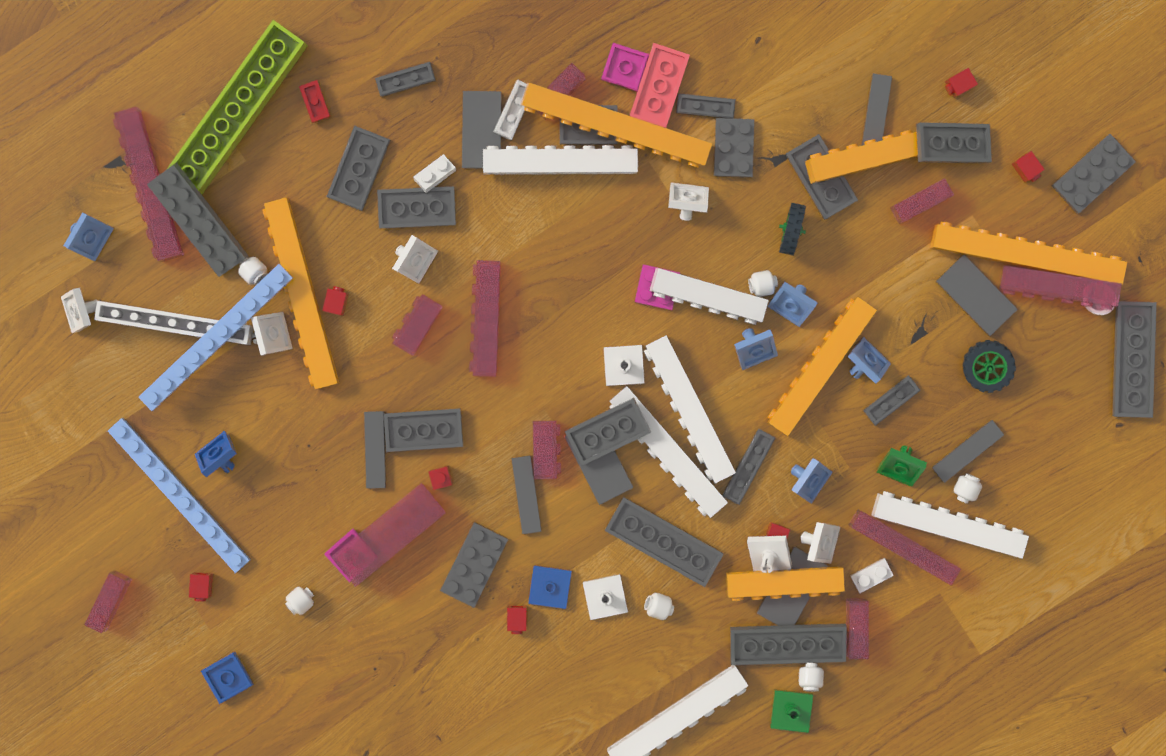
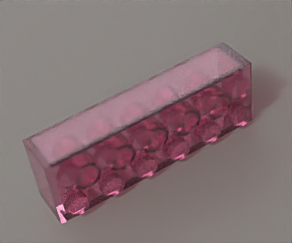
M421 483L331 558L356 587L446 512Z

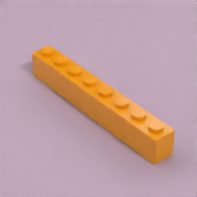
M856 297L854 300L851 298L845 306L846 312L836 318L834 329L827 331L823 337L825 341L822 346H817L811 354L814 357L810 363L808 361L805 362L801 368L802 374L800 377L793 379L789 385L791 389L788 394L784 392L778 401L781 404L777 409L773 408L767 416L769 418L767 423L784 435L788 436L877 311L859 297Z

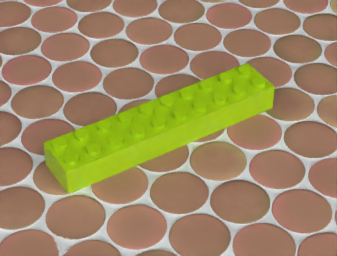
M272 20L169 167L177 162L202 195L308 45L279 23Z

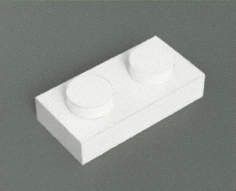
M443 154L416 174L414 181L427 193L454 173L456 168Z
M885 558L850 575L859 593L894 576Z

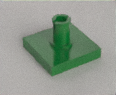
M902 446L900 451L891 448L878 466L876 473L912 487L926 469L927 462L911 456L913 452L911 447H909L908 452H906L908 446Z
M774 689L770 728L809 733L813 694Z

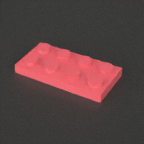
M653 43L630 113L631 117L664 128L667 127L690 56L689 54Z

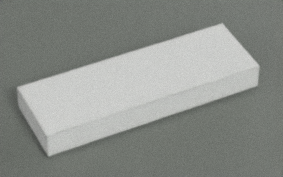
M516 80L494 129V133L508 140H512L525 111V106L521 105V101L527 84L520 80Z

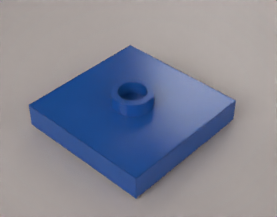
M534 565L528 604L566 609L572 570Z
M235 651L201 670L219 704L254 685Z

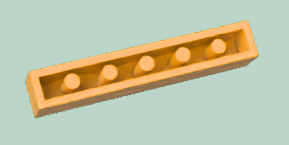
M912 130L901 132V136L894 137L892 134L882 137V141L876 142V139L865 141L863 146L858 147V144L846 146L847 150L840 151L839 148L828 151L829 154L822 156L821 153L810 155V159L805 161L810 183L813 184L918 157L917 132L912 133Z
M841 566L773 570L771 573H768V571L767 573L762 571L726 573L727 596L732 598V601L744 600L743 597L759 600L763 599V596L778 599L782 598V595L789 594L791 598L801 597V594L807 593L812 597L821 596L820 593L828 592V595H840V592L845 591L844 571Z

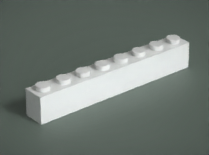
M610 145L602 146V149H595V146H583V149H575V146H564V149H556V146H545V149H537V146H525V149H518V146H506V149H498V146H487V149H483V175L637 174L638 149H633L631 145L621 146V149H614V146Z
M97 301L94 319L202 337L219 321ZM251 325L242 326L228 342L251 345L254 327Z
M667 336L646 345L647 350L644 353L648 361L652 360L656 366L652 369L657 378H662L664 382L661 385L666 395L670 394L673 400L670 404L674 412H679L681 418L678 420L683 430L687 428L690 434L687 438L692 447L696 446L698 450L696 456L700 464H705L707 470L704 472L708 480H713L714 483H717L735 474L736 472Z
M626 386L610 400L612 405L609 407L613 408L633 397L635 398L651 430V433L637 440L641 444L645 442L649 446L647 451L654 459L658 457L662 461L659 465L666 473L670 471L675 476L672 480L679 488L683 486L687 490L684 494L691 502L695 500L700 505L697 509L705 517L708 514L711 518L728 502Z
M883 491V495L877 493L871 514L874 517L1023 559L1029 536L1023 534V530L1013 528L1012 531L1006 530V525L994 522L992 526L986 524L987 520L976 517L974 521L968 519L969 515L957 512V515H953L946 508L939 507L938 510H935L928 503L920 502V505L912 503L913 499L902 496L900 500L894 498L895 494Z
M731 665L608 747L607 752L610 756H649L651 750L654 748L660 749L667 743L666 740L671 737L673 739L678 737L687 726L689 728L695 726L699 722L698 719L702 716H710L714 713V708L720 705L722 707L731 701L729 698L732 696L743 694L747 690L748 684L737 667Z

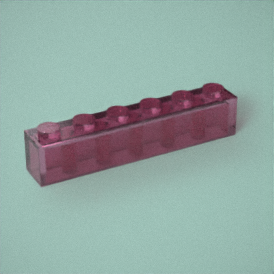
M477 260V265L473 264V276H476V284H472V295L476 296L475 303H472L471 314H475V322H471V333L474 334V341L470 342V353L474 354L473 360H470L469 371L473 372V376H497L500 261Z
M1003 266L999 290H1003V294L1015 295V292L1023 293L1022 297L1034 298V295L1042 296V300L1053 301L1054 298L1062 299L1061 303L1073 304V301L1081 302V306L1093 307V304L1101 305L1100 309L1112 310L1113 307H1118L1122 283Z
M860 510L856 511L848 525L951 586L961 570L959 567Z

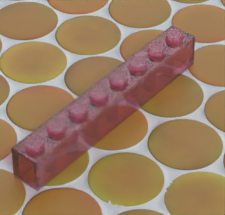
M132 107L114 113L115 119H113L116 130L120 132L119 143L121 148L125 149L126 155L124 160L127 167L130 166L132 174L129 176L132 185L136 186V200L142 206L140 213L142 220L147 223L148 229H146L148 239L152 240L153 248H151L153 257L163 262L184 256L172 216L147 185L159 176L160 173L141 109Z

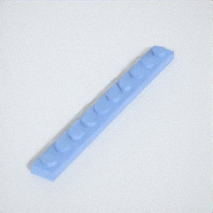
M278 264L139 396L141 401L151 411H154L283 289L293 277L281 264Z
M121 418L108 430L112 437L235 573L251 560L124 418Z

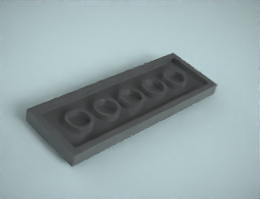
M177 162L147 184L218 277L248 257V254Z
M1116 302L1112 414L1114 417L1153 418L1156 302Z
M625 497L622 498L605 528L606 532L703 587L707 585L724 555L717 549Z
M846 624L730 627L731 665L846 662L847 627Z

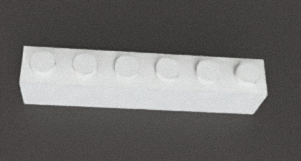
M660 268L655 269L649 290L654 292L653 296L665 299L666 295L673 297L672 301L681 304L687 301L691 303V307L701 309L704 306L709 308V312L720 314V311L725 312L727 317L738 320V317L746 318L745 322L756 325V322H763L769 301Z

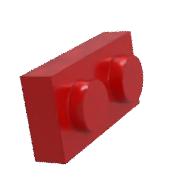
M318 80L299 86L311 122L316 123L330 118L331 116Z

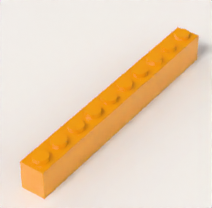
M527 83L521 105L525 106V111L535 114L537 110L543 112V117L553 120L555 116L561 118V123L572 126V123L580 125L579 129L588 132L594 129L598 131L597 135L606 138L609 135L616 136V141L626 144L628 140L634 142V147L645 150V147L652 148V153L663 156V153L671 155L670 159L681 162V159L688 160V165L699 168V165L705 166L712 143L532 83Z
M282 198L264 203L263 215L265 220H269L270 227H268V233L275 242V246H273L275 257H279L280 264L293 277L284 287V291L286 294H289L291 300L288 302L290 312H294L296 320H293L295 330L300 333L301 338L298 339L301 350L304 349L306 357H303L305 367L309 368L311 373L308 376L311 387L314 386L315 389L339 384L290 200Z
M941 222L934 226L930 246L932 249L1113 285H1123L1127 262L1121 261L1122 258L1118 256L1105 258L1102 253L1091 252L1090 255L1085 254L1082 249L1072 248V251L1065 250L1063 245L1054 244L1053 247L1046 246V242L1043 241L1030 243L1027 242V238L1016 237L1015 240L1008 238L1009 235L997 233V236L990 235V231L978 229V232L971 231V227L967 226L955 228L948 222Z

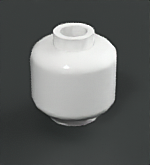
M257 257L246 258L240 262L239 275L249 285H257L267 275V267Z
M768 270L753 273L751 278L748 279L751 294L754 293L757 297L772 295L775 292V287H778L777 277L773 276Z
M966 473L965 476L963 475L958 478L953 491L958 495V500L968 503V501L977 500L982 484L979 478Z
M296 587L286 596L287 602L285 605L294 615H303L314 605L312 600L314 595L307 587L305 589Z
M653 593L647 597L644 609L647 611L648 616L665 620L673 614L674 605H672V600L669 596Z
M806 663V667L799 669V686L803 688V691L816 692L819 691V688L823 687L824 671L822 668L817 667L816 663Z

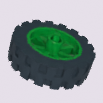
M791 203L786 222H784V225H779L783 232L779 253L794 256L799 236L802 233H806L802 226L806 209L805 205Z
M985 340V342H977L975 346H971L968 349L969 351L964 356L963 372L966 380L973 388L979 389L981 392L988 391V393H994V391H1001L1004 386L1007 387L1010 384L1011 379L1013 380L1016 365L1011 351L1004 344L995 340ZM987 353H993L996 355L992 360H989ZM985 355L986 360L982 362L977 359L980 356ZM999 357L1003 361V364H994ZM975 363L984 366L975 371ZM995 368H1003L1000 375L995 371ZM986 370L985 379L977 375ZM989 373H993L996 378L988 379Z

